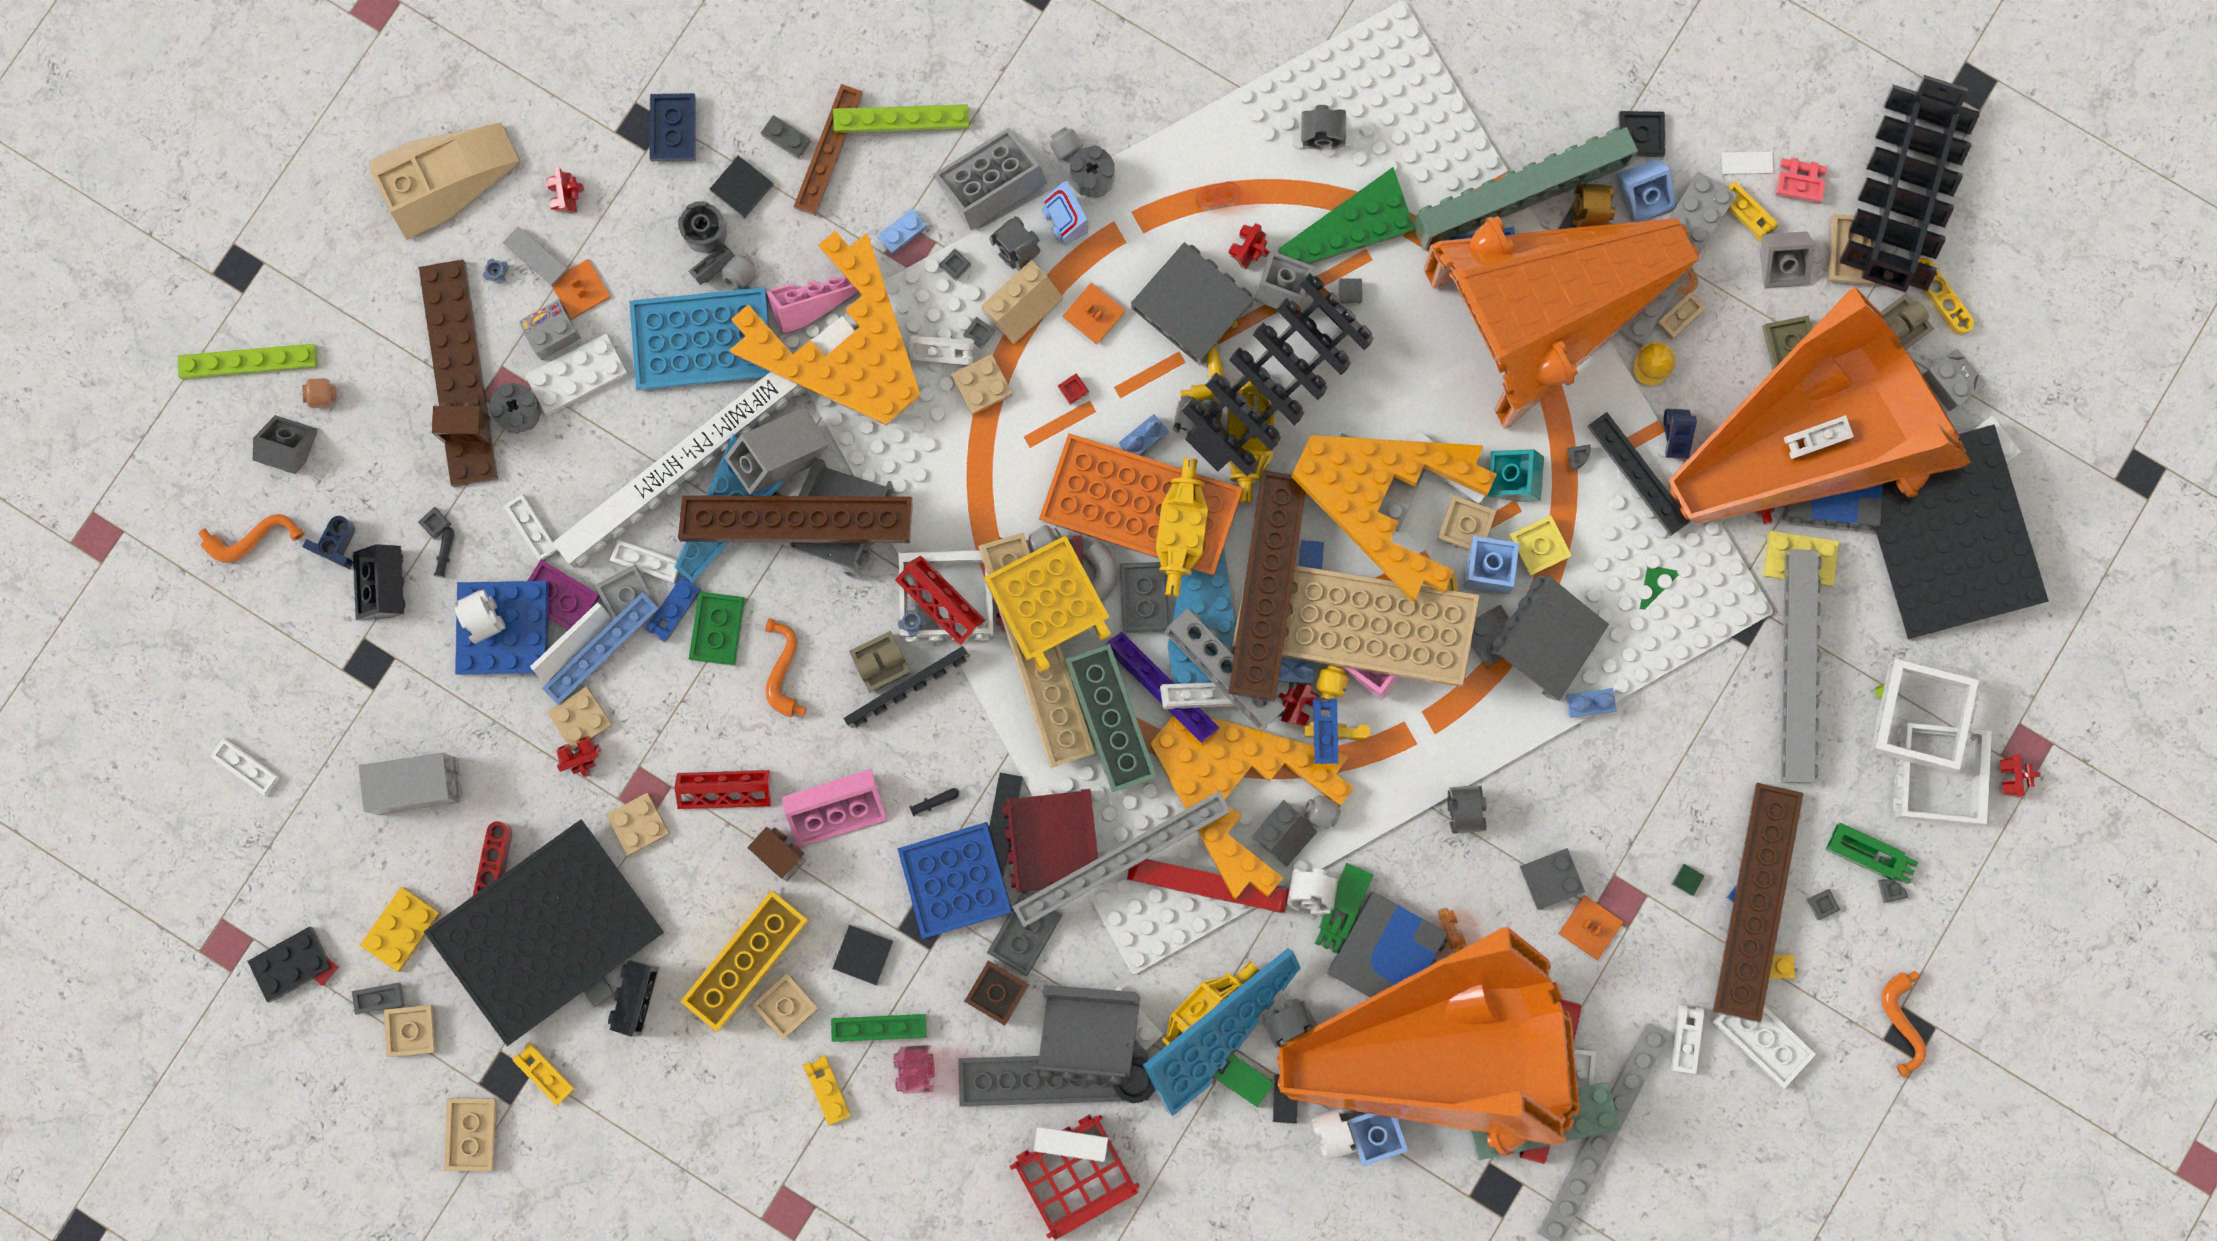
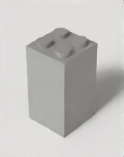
M803 407L741 434L724 458L751 495L810 468L814 459L819 458L830 443L820 431L812 416Z
M437 753L359 765L363 811L380 815L460 803L459 797L462 796V787L457 782V774L460 771L458 760H455L454 756Z

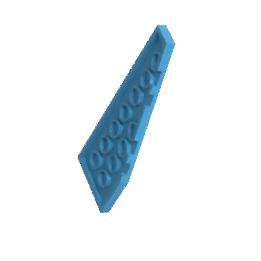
M1223 548L1214 576L1191 570V576L1182 577L1180 597H1177L1173 621L1187 608L1191 612H1196L1200 616L1202 623L1207 628L1215 631L1218 640L1223 645H1228L1234 652L1235 649L1232 648L1235 633V621ZM1188 632L1192 639H1199L1195 632ZM1169 638L1168 652L1172 681L1175 684L1212 683ZM1205 648L1207 655L1215 656L1212 649ZM1221 665L1224 672L1231 673V669L1227 665Z
M1287 948L1143 1064L1166 1111L1171 1116H1174L1214 1081L1212 1076L1219 1068L1223 1069L1227 1064L1225 1060L1229 1054L1235 1049L1238 1050L1259 1023L1258 1017L1264 1009L1269 1010L1273 1005L1271 1000L1281 989L1284 991L1301 969L1292 950Z

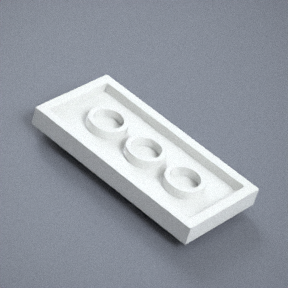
M605 333L525 376L546 416H549L628 375L610 338Z
M1765 1005L1760 1023L1719 1014L1712 1021L1782 1089H1785L1816 1055Z

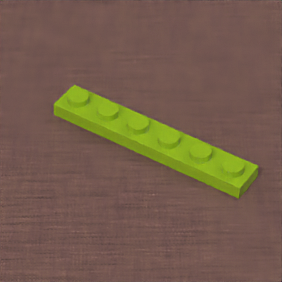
M968 104L833 109L834 133L969 129Z
M314 343L178 355V377L180 379L317 368V346Z

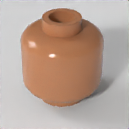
M326 378L308 379L306 385H302L303 403H307L310 408H328L331 406L332 400H336V386H331L330 381Z

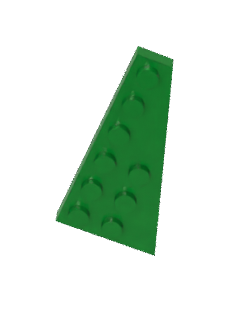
M1394 167L1281 246L1278 250L1279 254L1306 264H1312L1414 232L1415 228Z

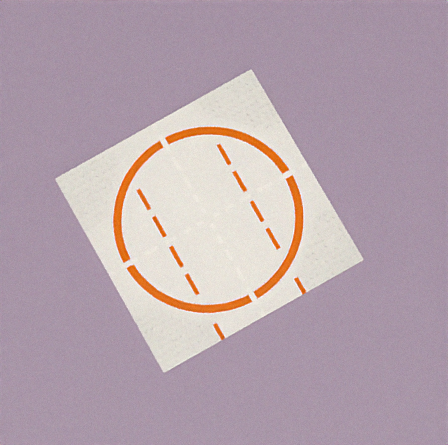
M1402 0L1113 156L1115 180L1112 188L1105 195L1098 198L1082 196L1074 190L1071 181H1067L1088 219V233L1066 245L1063 244L1061 239L1057 240L1052 231L1054 225L1051 220L1047 221L1041 210L1044 208L1043 199L1056 189L1054 188L884 280L921 396L885 426L817 393L806 390L854 476L886 486L887 482L891 481L896 491L895 497H912L913 509L910 543H892L898 555L899 553L980 551L979 546L1023 532L1025 539L1029 540V535L1044 525L1049 526L1051 529L1056 528L1062 537L1066 535L1068 539H1073V536L1082 535L1084 555L1099 539L1039 520L1068 433L1123 450L1119 442L1153 414L1157 416L1169 433L1141 456L1181 469L1183 467V458H1189V467L1191 458L1198 460L1197 474L1239 487V483L1230 480V475L1232 474L1229 463L1217 472L1185 440L1187 437L1186 431L1180 429V432L1177 433L1173 430L1178 401H1181L1180 390H1191V385L1205 384L1209 380L1207 357L1201 365H1198L1131 309V302L1184 242L1188 245H1194L1201 252L1200 255L1204 259H1211L1218 266L1217 269L1221 273H1227L1233 277L1235 284L1241 289L1242 287L1246 288L1254 299L1271 251L1279 253L1278 250L1281 246L1392 167H1394L1413 225L1421 208L1432 205V207L1439 205L1440 201L1452 196L1456 198L1461 196V193L1466 189H1478L1482 187L1484 182L1491 179L1497 181L1502 179L1504 174L1508 173V170L1405 1ZM1316 105H1328L1329 109L1346 110V144L1337 149H1331V145L1321 146V150L1304 147L1303 142H1301L1302 112L1315 110ZM1091 170V171L1088 172V173L1092 172L1093 174H1096V171H1093V170ZM1530 207L1501 219L1504 228L1514 227L1515 234L1544 231ZM1017 216L1022 220L1028 232L1033 231L1038 236L1040 242L1037 245L1041 251L1032 261L1048 276L1063 297V300L1013 345L985 316L981 305L1019 272L1017 268L1011 269L999 257V248L996 244L992 246L989 240L990 235L1009 219ZM1256 223L1261 225V230L1266 233L1265 240L1268 243L1265 248L1269 251L1267 257L1260 256L1257 261L1252 260L1246 270L1239 265L1238 261L1230 256L1228 251L1232 244L1236 243L1242 246L1245 242L1239 236L1243 225L1253 227ZM1477 228V229H1475V230H1473V231H1470V232H1468V233H1465V234H1463V235L1473 234V233H1475L1479 228ZM1415 231L1309 264L1314 266L1311 275L1320 278L1324 283V288L1328 292L1334 293L1338 298L1339 278L1362 279V303L1340 304L1344 308L1350 309L1361 325H1365L1370 329L1374 339L1365 350L1349 335L1335 346L1338 350H1343L1351 362L1348 370L1342 375L1326 360H1323L1312 371L1315 375H1320L1328 387L1325 394L1319 400L1302 384L1289 395L1292 400H1296L1301 404L1305 412L1302 419L1295 426L1279 410L1274 413V427L1278 430L1281 439L1273 449V457L1265 470L1284 473L1292 457L1299 460L1310 435L1340 437L1341 433H1344L1353 438L1412 441L1420 431L1436 443L1483 446L1476 465L1487 470L1490 469L1491 451L1535 449L1544 456L1541 501L1518 502L1485 496L1479 505L1496 510L1487 538L1511 542L1510 534L1551 515L1572 555L1570 558L1529 577L1518 556L1515 584L1509 594L1463 587L1469 551L1437 540L1451 497L1454 495L1468 501L1471 500L1434 472L1427 469L1423 474L1399 531H1394L1390 541L1453 569V574H1456L1458 592L1480 595L1476 618L1498 605L1502 606L1510 618L1517 610L1520 600L1527 595L1531 583L1541 575L1553 578L1605 620L1609 626L1560 701L1548 699L1544 696L1541 687L1504 658L1486 668L1472 645L1463 687L1401 677L1383 701L1364 688L1344 667L1334 666L1345 670V674L1349 677L1344 697L1337 698L1338 723L1347 724L1346 728H1358L1361 724H1365L1371 730L1370 735L1365 740L1338 739V753L1349 756V759L1337 772V775L1353 786L1354 790L1340 808L1338 807L1341 813L1336 825L1322 829L1311 824L1317 833L1289 866L1286 867L1253 839L1252 835L1283 799L1306 819L1304 807L1309 799L1313 800L1315 796L1322 794L1287 766L1283 765L1270 782L1251 768L1225 800L1230 807L1242 815L1228 834L1282 876L1283 879L1277 887L1283 889L1290 887L1292 871L1294 869L1312 872L1315 868L1322 869L1446 799L1449 787L1469 786L1592 716L1569 718L1565 695L1613 688L1615 702L1771 615L1773 612L1771 605L1719 519L1699 524L1689 519L1690 523L1670 536L1587 427L1597 418L1608 412L1672 496L1669 490L1672 486L1668 480L1684 464L1682 458H1666L1667 440L1665 430L1610 340L1577 367L1578 374L1574 376L1573 384L1569 386L1566 384L1556 386L1511 427L1503 429L1494 408L1504 391L1502 383H1504L1503 375H1505V372H1498L1496 363L1454 280L1435 289L1432 288L1423 270L1429 249L1423 250ZM954 248L971 263L969 269L957 281L951 278L939 266ZM1091 282L1126 310L1098 345L1062 317ZM1305 292L1300 305L1301 312L1314 300L1307 292ZM858 294L839 304L806 327L800 328L793 333H786L779 340L794 354L841 316L856 331L859 326L845 310L862 295ZM1253 301V306L1251 308L1248 307L1237 319V328L1230 327L1216 343L1224 369V377L1229 381L1230 387L1242 377V373L1229 361L1232 354L1240 347L1243 351H1248L1253 356L1254 362H1256L1267 350L1253 336L1255 330L1264 322L1267 326L1273 327L1278 334L1277 337H1279L1290 325L1276 308ZM1319 307L1308 316L1314 320L1317 329L1322 334H1327L1331 339L1341 330ZM977 316L995 329V333L982 350L974 345L972 349L974 362L992 354L1013 395L971 415L951 376L952 373L968 365L910 360L911 335L961 340L965 338L963 337L964 332ZM1297 331L1285 341L1293 348V353L1299 359H1304L1308 364L1318 354ZM956 349V354H963V350ZM1274 356L1261 366L1269 372L1270 378L1276 384L1279 383L1284 388L1295 379ZM1077 373L1089 390V394L1070 406L1059 390L1058 385ZM1217 397L1211 399L1216 402L1219 401ZM1254 397L1255 407L1259 408L1257 397ZM1225 406L1222 409L1220 422L1223 425V429L1227 432L1228 408ZM1590 444L1591 451L1586 463L1581 468L1571 472L1567 448ZM1260 482L1253 483V503L1245 504L1243 502V504H1238L1224 545L1235 628L1244 590ZM1306 493L1295 565L1299 566L1301 540L1324 542L1322 570L1392 581ZM1678 499V500H1675L1676 503H1677V504L1679 505V507L1681 508V507H1682V504L1680 503L1679 499ZM1099 540L1115 558L1118 570L1116 585L1109 596L1102 602L1110 617L1104 622L1111 635L1100 641L1094 626L1060 643L1064 659L1105 646L1110 639L1123 632L1120 564L1160 562L1158 558ZM1083 557V568L1091 581L1095 574L1094 567ZM984 563L931 565L986 619V583L983 579L985 577ZM1647 566L1651 569L1662 567L1676 570L1678 576L1673 581L1666 574L1658 578V586L1665 590L1645 610L1639 609L1641 599L1646 600L1652 595V589L1644 585ZM909 573V575H910V577L912 578L914 584L916 585V583H915V578ZM1174 587L1172 589V596H1167L1169 624L1173 621L1177 597L1173 595ZM922 590L923 598L927 602H932V595L928 591ZM994 598V636H989V640H975V637H968L962 645H959L956 641L952 640V637H945L952 652L961 646H964L970 656L966 658L967 662L961 668L1032 796L1081 791V789L1091 790L1098 858L1185 810L1150 747L1152 740L1173 715L1167 709H1163V705L1117 660L1121 677L1157 777L1112 793L1083 711L1082 715L1095 754L1052 768L1049 767L1006 632H1001V626H996V613L1000 612ZM939 607V614L943 618H949L948 611L944 607ZM987 620L979 628H987ZM955 623L956 629L964 628L960 623ZM1164 631L1124 633L1172 680L1168 652L1169 637ZM1315 662L1314 684L1308 685L1313 687L1312 691L1319 696L1321 701H1329L1321 698L1322 693L1316 690L1319 673L1322 669H1327L1328 664ZM1278 682L1276 696L1279 693L1287 694L1289 683ZM1294 683L1293 689H1296L1298 683ZM1254 698L1255 704L1262 707V700ZM1305 704L1302 712L1310 715L1306 726H1309V723L1313 722V707ZM1236 706L1200 708L1209 717L1258 730ZM1321 710V716H1330L1329 710ZM1278 716L1263 731L1314 746V738L1303 737L1305 726L1286 724L1280 721L1282 716ZM1197 831L1148 858L1154 861L1220 875ZM1128 870L1087 892L1130 972L1133 974L1141 972L1254 908L1127 880Z

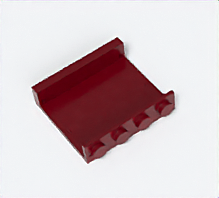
M1090 789L1015 799L1006 798L1007 804H1003L1004 818L1009 819V827H1005L1006 841H1011L1012 850L1008 851L1009 865H1014V874H1010L1011 887L1016 888L1017 893L1043 890L1098 859Z

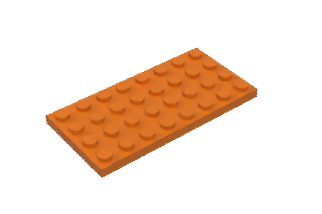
M1068 433L1039 520L1159 559L1156 543L1162 502L1172 486L1171 480L1181 478L1182 469ZM1196 473L1195 480L1204 484L1201 489L1208 507L1203 554L1192 570L1214 576L1243 488ZM1188 556L1185 558L1183 567L1186 565Z

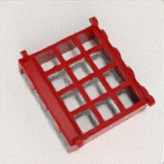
M1090 1114L1078 1121L1080 1125L1072 1130L1070 1126L1062 1129L1063 1131L1083 1133L1096 1125L1101 1136L1108 1137L1100 1122L1103 1119L1101 1114L1093 1118ZM1109 1137L1107 1147L1115 1162L1100 1170L1095 1160H1089L1095 1173L1081 1181L1072 1165L1082 1160V1158L1075 1157L1069 1161L1067 1156L1061 1155L1065 1164L1049 1172L1041 1158L1046 1153L1036 1151L1030 1153L1027 1149L1015 1156L1017 1161L1009 1166L1011 1170L1016 1168L1050 1231L1046 1234L1048 1239L1053 1237L1054 1240H1057L1138 1193L1139 1183H1133ZM1037 1159L1045 1175L1030 1183L1022 1167ZM1118 1166L1126 1182L1111 1190L1102 1174ZM1068 1168L1076 1184L1060 1192L1052 1176ZM1098 1177L1107 1193L1091 1201L1083 1185ZM1048 1179L1056 1195L1041 1203L1033 1187ZM1078 1188L1087 1204L1071 1213L1063 1196ZM1059 1200L1067 1215L1052 1223L1044 1207Z

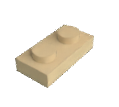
M1690 292L1656 324L1673 340L1706 307Z

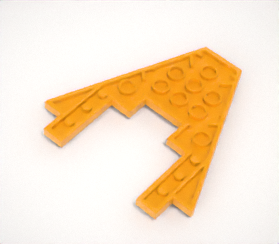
M834 231L818 246L862 295L845 310L859 328L826 356L811 340L792 354L756 312L747 305L731 319L745 337L732 347L730 352L743 360L887 426L915 402L921 394L868 234H864L852 246H849Z
M1310 435L1291 477L1411 601H1415L1422 584L1444 593L1454 570L1390 541L1399 521L1379 513L1378 510L1393 477L1415 487L1422 469L1425 468L1487 496L1497 474L1476 465L1483 449L1481 445Z
M1174 716L1171 717L1150 743L1151 749L1185 810L1218 791L1226 800L1251 768L1270 782L1282 766L1285 765L1322 795L1335 801L1339 808L1354 790L1353 786L1337 775V772L1349 759V756L1338 753V764H1314L1313 745L1266 732L1261 733L1259 730L1213 717L1209 718L1220 728L1203 743ZM1228 805L1230 813L1201 828L1197 833L1235 900L1249 883L1269 897L1283 877L1228 834L1242 817V815Z

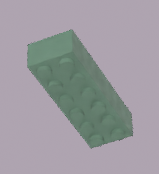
M1110 644L1065 659L1111 792L1113 793L1157 777Z
M1609 1082L1578 1088L1580 1111L1577 1115H1572L1571 1117L1574 1120V1124L1570 1131L1564 1132L1563 1135L1566 1136L1565 1142L1620 1130ZM1470 1130L1476 1160L1502 1156L1495 1147L1491 1148L1489 1146L1487 1135L1490 1132ZM1527 1140L1520 1147L1514 1149L1513 1153L1552 1144Z

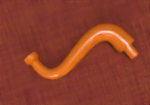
M275 514L263 519L233 546H225L217 535L211 536L206 528L202 529L198 534L203 540L201 547L213 559L223 563H230L248 554L275 525L285 526L289 530L290 538L293 541L298 540L305 533L301 528H297L289 517Z
M769 618L765 631L770 633L776 631L786 637V646L766 683L765 694L767 702L775 711L792 718L794 714L805 716L807 708L797 705L796 699L784 696L781 692L785 674L796 652V634L790 627L776 623L775 619Z
M1915 970L1907 975L1900 972L1885 985L1881 996L1882 1006L1888 1018L1915 1049V1057L1907 1064L1901 1063L1896 1066L1902 1078L1908 1077L1909 1073L1920 1067L1926 1058V1046L1922 1037L1907 1019L1898 1003V998L1903 993L1912 989L1911 983L1920 979Z

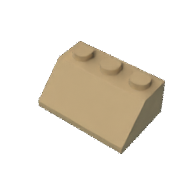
M1031 260L981 306L985 316L1014 345L1063 300V297L1048 276Z

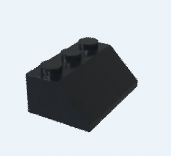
M375 544L353 552L356 620L393 618L404 614V577L402 576L403 555L401 553V546Z
M628 960L627 964L623 965L620 978H623L621 987H617L614 1001H617L615 1011L611 1010L608 1018V1024H611L609 1030L631 1037L642 1035L659 967Z

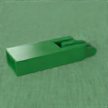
M1842 823L1836 824L1825 849L1886 879H1898L1907 884L1910 883L1911 879L1904 876L1903 873L1913 875L1915 872L1913 869L1906 867L1907 864L1914 867L1918 865L1917 861L1904 856L1905 852ZM1877 850L1892 857L1890 861L1885 859V857H1881L1879 862L1873 859L1876 857Z
M1349 863L1345 864L1337 883L1334 910L1331 909L1329 914L1323 915L1318 927L1321 930L1315 941L1316 945L1319 946L1322 938H1326L1323 948L1328 950L1331 941L1335 942L1332 952L1337 953L1342 940H1346L1374 874ZM1336 909L1346 913L1340 928L1338 927L1342 919L1339 917L1335 918L1333 925L1330 924Z
M1230 1053L1225 1060L1229 1063L1225 1071L1222 1072L1218 1069L1212 1077L1258 1108L1274 1082Z

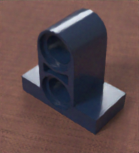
M1666 408L1663 419L1667 440L1666 458L1689 459L1697 424L1696 416H1691L1689 409Z
M334 516L326 526L318 544L306 539L302 547L350 570L353 561L343 555L355 533V526L353 522L343 516ZM341 523H346L345 530L338 533V526ZM335 543V550L328 553V546Z

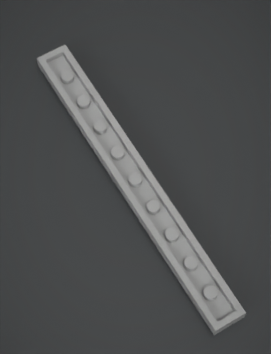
M1220 791L1012 907L1023 927H1026L1227 815L1231 811Z
M1646 1023L1611 1090L1620 1129L1669 1036ZM1620 1130L1586 1138L1537 1234L1549 1241H1563Z

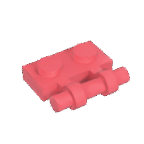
M1782 158L1780 167L1788 168V172L1781 171L1779 173L1775 195L1820 204L1823 199L1826 179L1817 178V174L1825 175L1827 166H1821L1818 162L1813 161L1811 163L1801 162L1797 158ZM1797 170L1808 172V176L1797 174Z

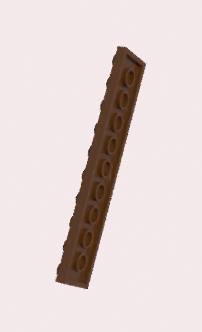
M461 259L419 267L439 406L445 402L453 403L455 406H464V403H476L488 414L466 263ZM491 429L489 443H445L450 484L452 487L498 479Z
M1262 470L1228 694L1268 701L1276 700L1306 494L1305 490L1290 474Z
M682 495L678 539L680 542L910 543L913 499L912 497Z
M1761 783L1755 784L1712 1010L1714 1013L1758 1023L1762 1020L1804 794L1802 792Z

